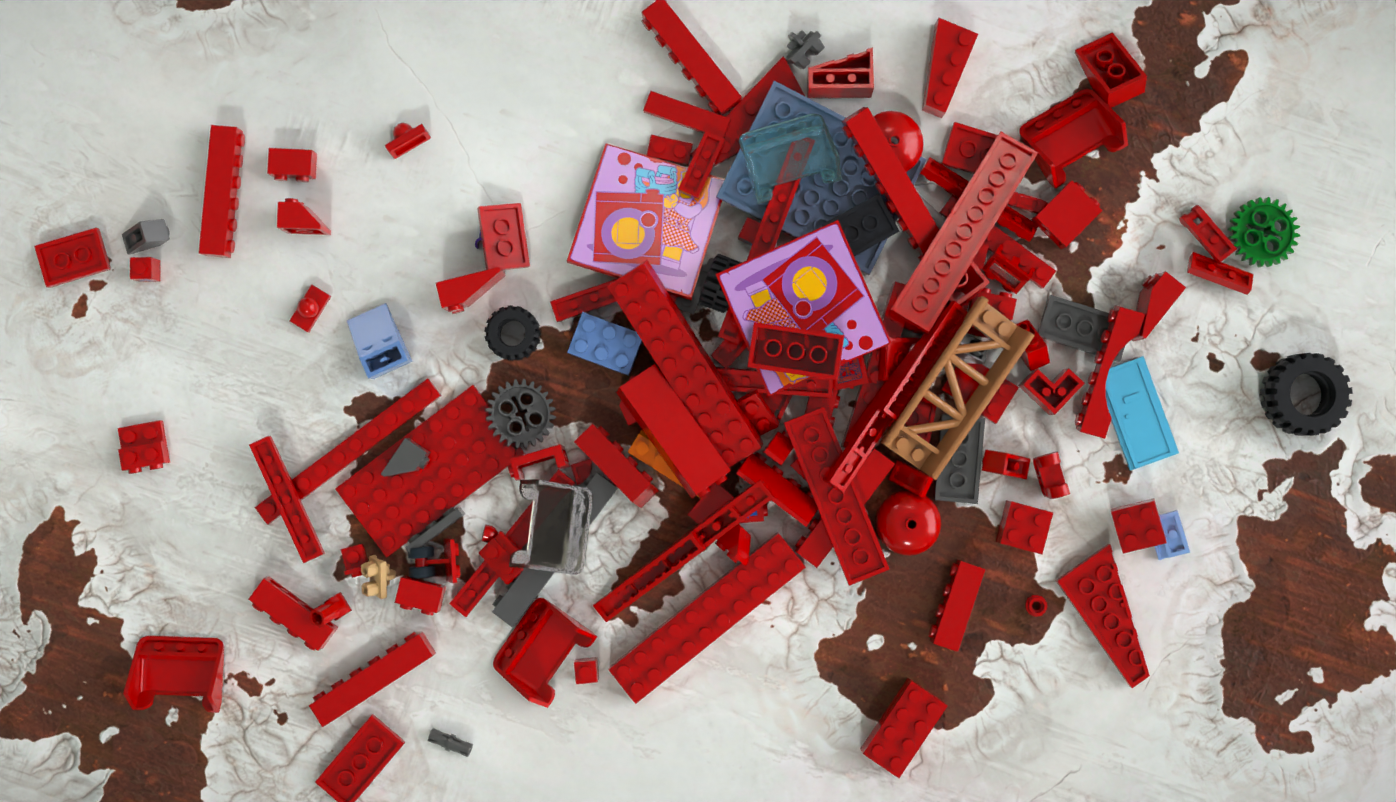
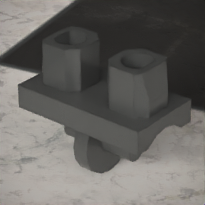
M801 30L796 35L791 32L788 35L791 42L787 47L792 51L785 59L788 64H794L799 69H805L811 62L805 55L806 51L809 49L814 55H818L825 48L819 39L821 37L818 31L815 33L810 31L806 35Z

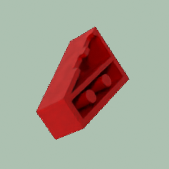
M873 47L855 55L854 53L847 55L843 59L831 60L808 68L807 98L872 97L874 90Z

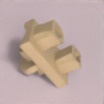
M376 555L369 556V562L361 565L362 575L366 578L370 577V582L361 585L362 594L367 597L387 598V586L390 585V580L396 578V571L390 569V564L378 559Z

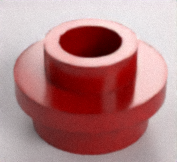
M1032 595L1026 600V611L1032 616H1041L1047 610V602L1040 595ZM1034 602L1039 603L1038 609H1033L1032 604Z

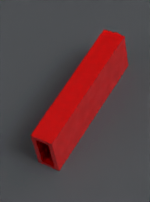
M655 364L619 387L616 392L691 499L697 495L699 498H702L711 491L709 487L714 483L719 486L728 479L726 475L731 471Z

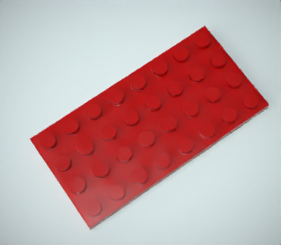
M474 385L335 488L386 558L408 543V540L414 535L425 530V527L441 518L450 508L457 506L511 464L510 459L525 454L520 446L518 449H515V443H511L509 447H507V440L499 443L500 435L493 437L496 430H488V426L492 422L485 421L486 417L491 416L485 410L491 407ZM405 438H410L431 452L428 456L430 460L424 469L420 468L418 471L386 477L381 475Z

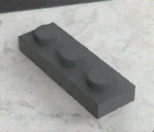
M453 507L443 514L444 519L440 522L433 521L425 527L427 531L420 536L417 533L408 540L410 544L405 547L410 554L411 548H418L427 544L465 515L461 507L456 510Z

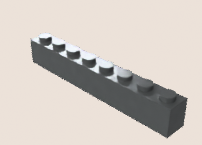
M597 472L595 475L591 473L583 483L586 485L582 493L577 491L571 499L573 505L569 510L565 508L558 516L560 520L556 527L552 525L544 535L547 539L543 545L538 543L532 551L534 556L530 560L531 563L524 568L517 579H514L509 585L507 584L505 587L508 589L504 596L499 595L492 604L495 607L492 613L512 628L618 489L616 485Z

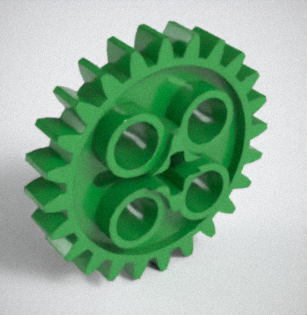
M1261 197L1255 199V202L1250 200L1247 202V205L1243 204L1240 206L1241 211L1233 213L1237 218L1230 219L1229 221L1234 225L1227 230L1233 232V235L1229 236L1228 239L1234 240L1235 243L1233 245L1238 248L1235 255L1242 253L1241 261L1249 259L1250 266L1254 265L1256 261L1257 267H1263L1264 263L1266 267L1272 266L1273 263L1275 265L1280 264L1281 260L1288 259L1287 254L1294 253L1291 246L1298 245L1294 238L1300 237V234L1295 233V230L1300 228V226L1293 224L1298 218L1290 217L1293 210L1285 211L1286 203L1278 206V199L1272 203L1270 197L1265 198L1264 201ZM1255 214H1258L1260 216V224L1255 221ZM1275 221L1280 224V231L1275 229ZM1247 234L1252 235V244L1247 241ZM1268 241L1273 244L1272 251L1267 248Z

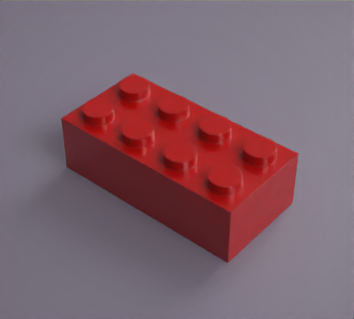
M754 322L747 367L838 381L845 336Z
M907 678L860 748L861 752L891 774L900 778L948 705L910 678Z

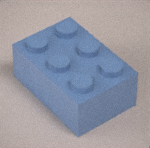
M582 312L567 353L630 376L642 340L637 332Z

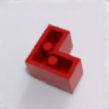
M1069 368L1063 369L1052 382L1039 369L1031 371L1018 386L1048 415H1055L1085 383Z

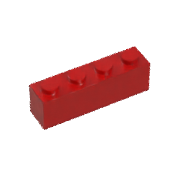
M958 559L956 563L952 564L949 575L952 576L950 583H946L942 596H945L943 603L939 604L936 610V616L938 617L936 624L932 625L929 631L930 641L933 644L956 652L959 651L986 569Z
M270 576L263 578L248 599L253 603L252 606L260 612L265 611L270 615L271 621L278 625H284L288 628L287 632L290 635L303 639L305 646L315 651L316 649L319 651L323 649L338 629V626L332 622L320 628L313 625L309 620L310 612L313 608Z

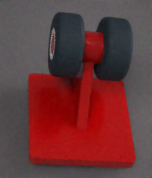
M451 538L443 539L445 558L428 559L434 556L433 546L411 548L410 554L408 552V558L415 559V567L409 568V577H433L436 575L435 566L428 564L445 563L446 581L457 583V578H460V566L456 565V556H459L458 543H455L454 539Z

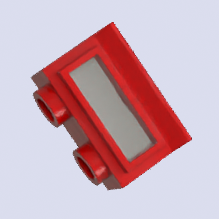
M1000 244L983 266L984 273L989 279L999 281L1005 291L1017 294L1031 279L1035 268L1031 267L1027 273L1018 267L1020 259L1017 256H1013L1011 260H1008L1000 254L1004 245Z

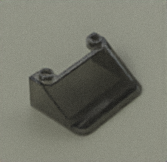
M520 480V494L524 499L532 500L533 506L527 550H516L510 557L509 567L571 575L580 574L585 566L593 503L592 492L585 487L545 480Z

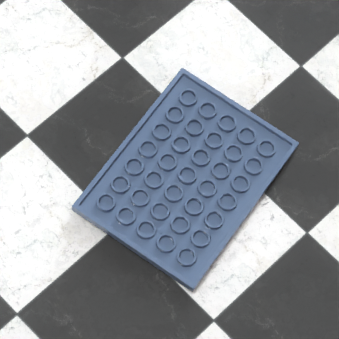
M774 81L716 198L762 220L795 133L815 140L781 231L794 238L801 237L821 228L825 222L880 193L875 186V183H877L873 175L870 176L864 168L866 163L863 158H859L855 153L853 140L851 138L848 139L842 130L844 125L841 121L846 117ZM920 157L917 164L906 172L913 185H915L927 160L923 157ZM880 194L886 205V202L888 201L886 196L884 194ZM889 210L894 222L896 223L898 219L896 213H891V211ZM887 239L854 256L861 272L870 275Z

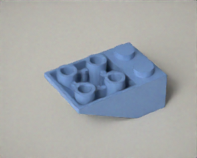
M387 303L347 320L359 359L369 379H376L413 362Z

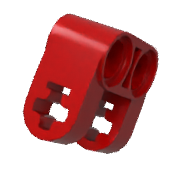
M1058 451L1033 458V465L1042 494L1049 499L1060 498L1070 494L1060 466L1061 460Z

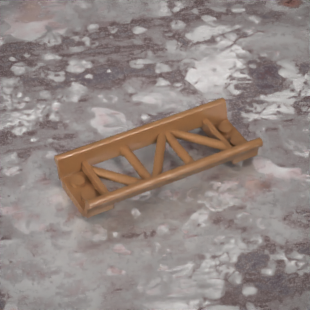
M983 296L977 298L966 314L965 321L901 415L892 423L880 441L890 450L935 480H937L1035 336L1031 332L1018 327L989 305V300ZM971 326L990 339V341L959 345ZM996 348L1003 349L986 376H983L955 355ZM952 364L979 383V386L966 405L964 404ZM943 367L957 410L928 390ZM923 397L953 418L939 422L904 426ZM949 429L936 448L917 435L919 433Z

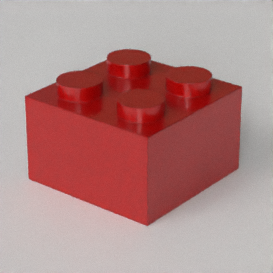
M1154 498L1111 509L1123 554L1167 543Z
M1006 500L995 542L1043 555L1053 512Z

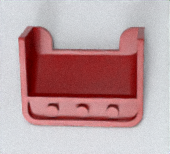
M1084 89L1023 124L1019 131L1025 145L1039 152L1035 161L1054 189L1066 181L1064 167L1101 145H1104L1109 152H1116L1128 146L1125 121L1090 89Z
M538 598L529 607L495 656L493 667L528 701L548 708L555 697V690L548 682L575 644L587 648L594 643L598 636L548 600Z
M145 636L141 638L136 645L123 692L132 710H144L151 707L155 695L203 696V708L210 713H219L222 703L223 642L218 638Z

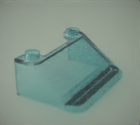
M808 114L742 134L739 138L740 148L757 204L772 199L773 186L819 173L824 183L842 180L839 153L823 117L819 114Z

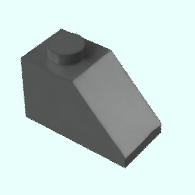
M164 219L138 222L122 234L127 255L161 246L170 240V232Z
M405 438L381 475L386 477L418 471L420 468L424 469L430 460L428 456L431 452L410 438Z

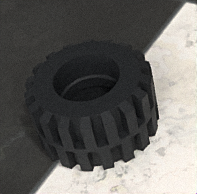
M717 254L703 285L699 304L725 313L729 305L715 274L742 262Z
M509 305L505 308L501 307L499 311H494L491 314L492 317L488 318L486 322L488 324L484 332H486L485 341L488 342V347L494 354L509 361H519L525 357L528 358L532 352L536 351L537 345L540 344L541 330L538 321L529 311L519 306ZM510 321H518L525 328V337L516 346L506 345L501 339V330Z

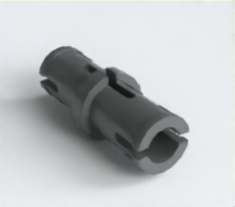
M435 728L431 730L428 737V742L440 745L448 752L451 750L466 757L470 755L473 748L472 743L460 740L454 734L449 735Z

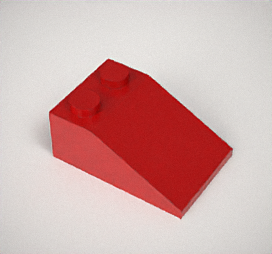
M1113 32L1075 50V54L1093 91L1110 108L1145 92L1147 75Z
M500 267L436 282L441 308L452 312V314L464 312V308L470 307L506 276L505 271Z
M1166 271L1159 274L1155 273L1153 276L1150 275L1142 283L1144 288L1140 291L1136 311L1144 313L1145 317L1139 335L1132 339L1133 342L1146 339L1186 289L1183 284Z

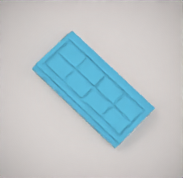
M1144 356L1111 367L1106 380L1107 407L1129 470L1131 471L1178 454L1179 451Z

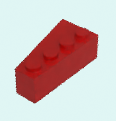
M942 18L937 19L934 26L922 111L941 119L945 115L978 33Z
M591 424L574 443L632 503L642 508L659 491L651 482L653 478L645 470L641 472L637 468L639 464L630 455L626 457L622 453L624 448L616 440L612 443L607 438L610 434L601 425L597 428L594 424Z

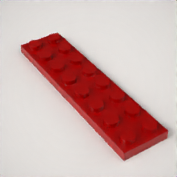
M825 407L784 422L783 424L848 585H853L890 570L854 479L844 493L825 480L843 453Z

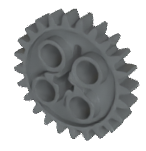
M514 379L513 386L506 382V389L499 386L497 388L499 394L494 392L491 394L495 401L488 400L487 404L492 406V408L485 410L486 413L491 414V416L485 419V421L492 422L488 426V430L495 429L493 437L500 435L499 443L507 440V447L511 443H515V449H518L520 444H523L524 449H527L529 442L535 447L536 439L543 442L542 434L545 436L550 434L546 428L554 427L549 422L556 418V416L550 414L555 411V407H549L553 399L546 400L545 397L548 395V391L541 393V385L535 389L534 381L529 386L526 385L525 379H523L521 385L518 384L516 379ZM524 395L529 396L532 401L531 404H522L520 397ZM512 397H515L520 412L526 413L523 419L529 427V432L525 430L522 418L520 416L516 417L518 409L512 401ZM508 404L511 406L512 412L505 414L501 411L500 406ZM537 415L540 418V424L533 425L529 420V416ZM516 423L520 426L521 431L519 433H512L509 425Z

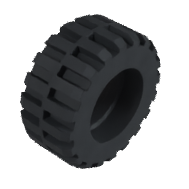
M1319 353L1295 354L1280 359L1276 362V366H1271L1267 371L1270 375L1262 380V384H1265V387L1260 389V395H1264V401H1261V406L1267 409L1266 417L1274 420L1272 424L1276 428H1283V432L1298 436L1319 435L1330 432L1331 428L1338 427L1341 424L1339 419L1346 418L1349 413L1346 408L1352 405L1349 394H1353L1352 387H1348L1347 382H1350L1349 376L1342 373L1344 368L1341 365H1334V359L1330 357L1324 358V355ZM1302 374L1313 377L1321 390L1320 404L1310 415H1303L1297 411L1290 398L1291 386L1294 380Z

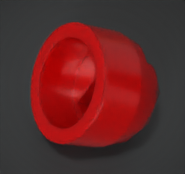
M485 524L481 541L488 543L492 538H495L498 535L496 528Z

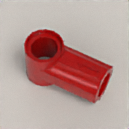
M340 592L326 600L324 604L314 608L310 612L309 620L313 625L320 628L332 620H338L352 611V609Z

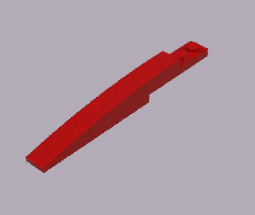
M952 301L937 318L928 334L925 332L877 393L845 439V442L848 443L847 447L825 478L826 481L839 491L845 492L892 420L896 421L964 322L968 312L956 301Z
M761 478L646 563L596 602L593 607L605 622H608L703 552L714 541L773 499L775 494Z

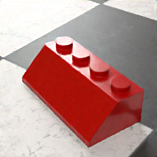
M758 452L755 455H749L735 473L751 486L762 478L775 494L771 501L807 527L818 510L811 492L808 491L806 494L799 489L801 485L792 478L789 481L782 476L784 472L775 465L772 468L765 463L767 459Z

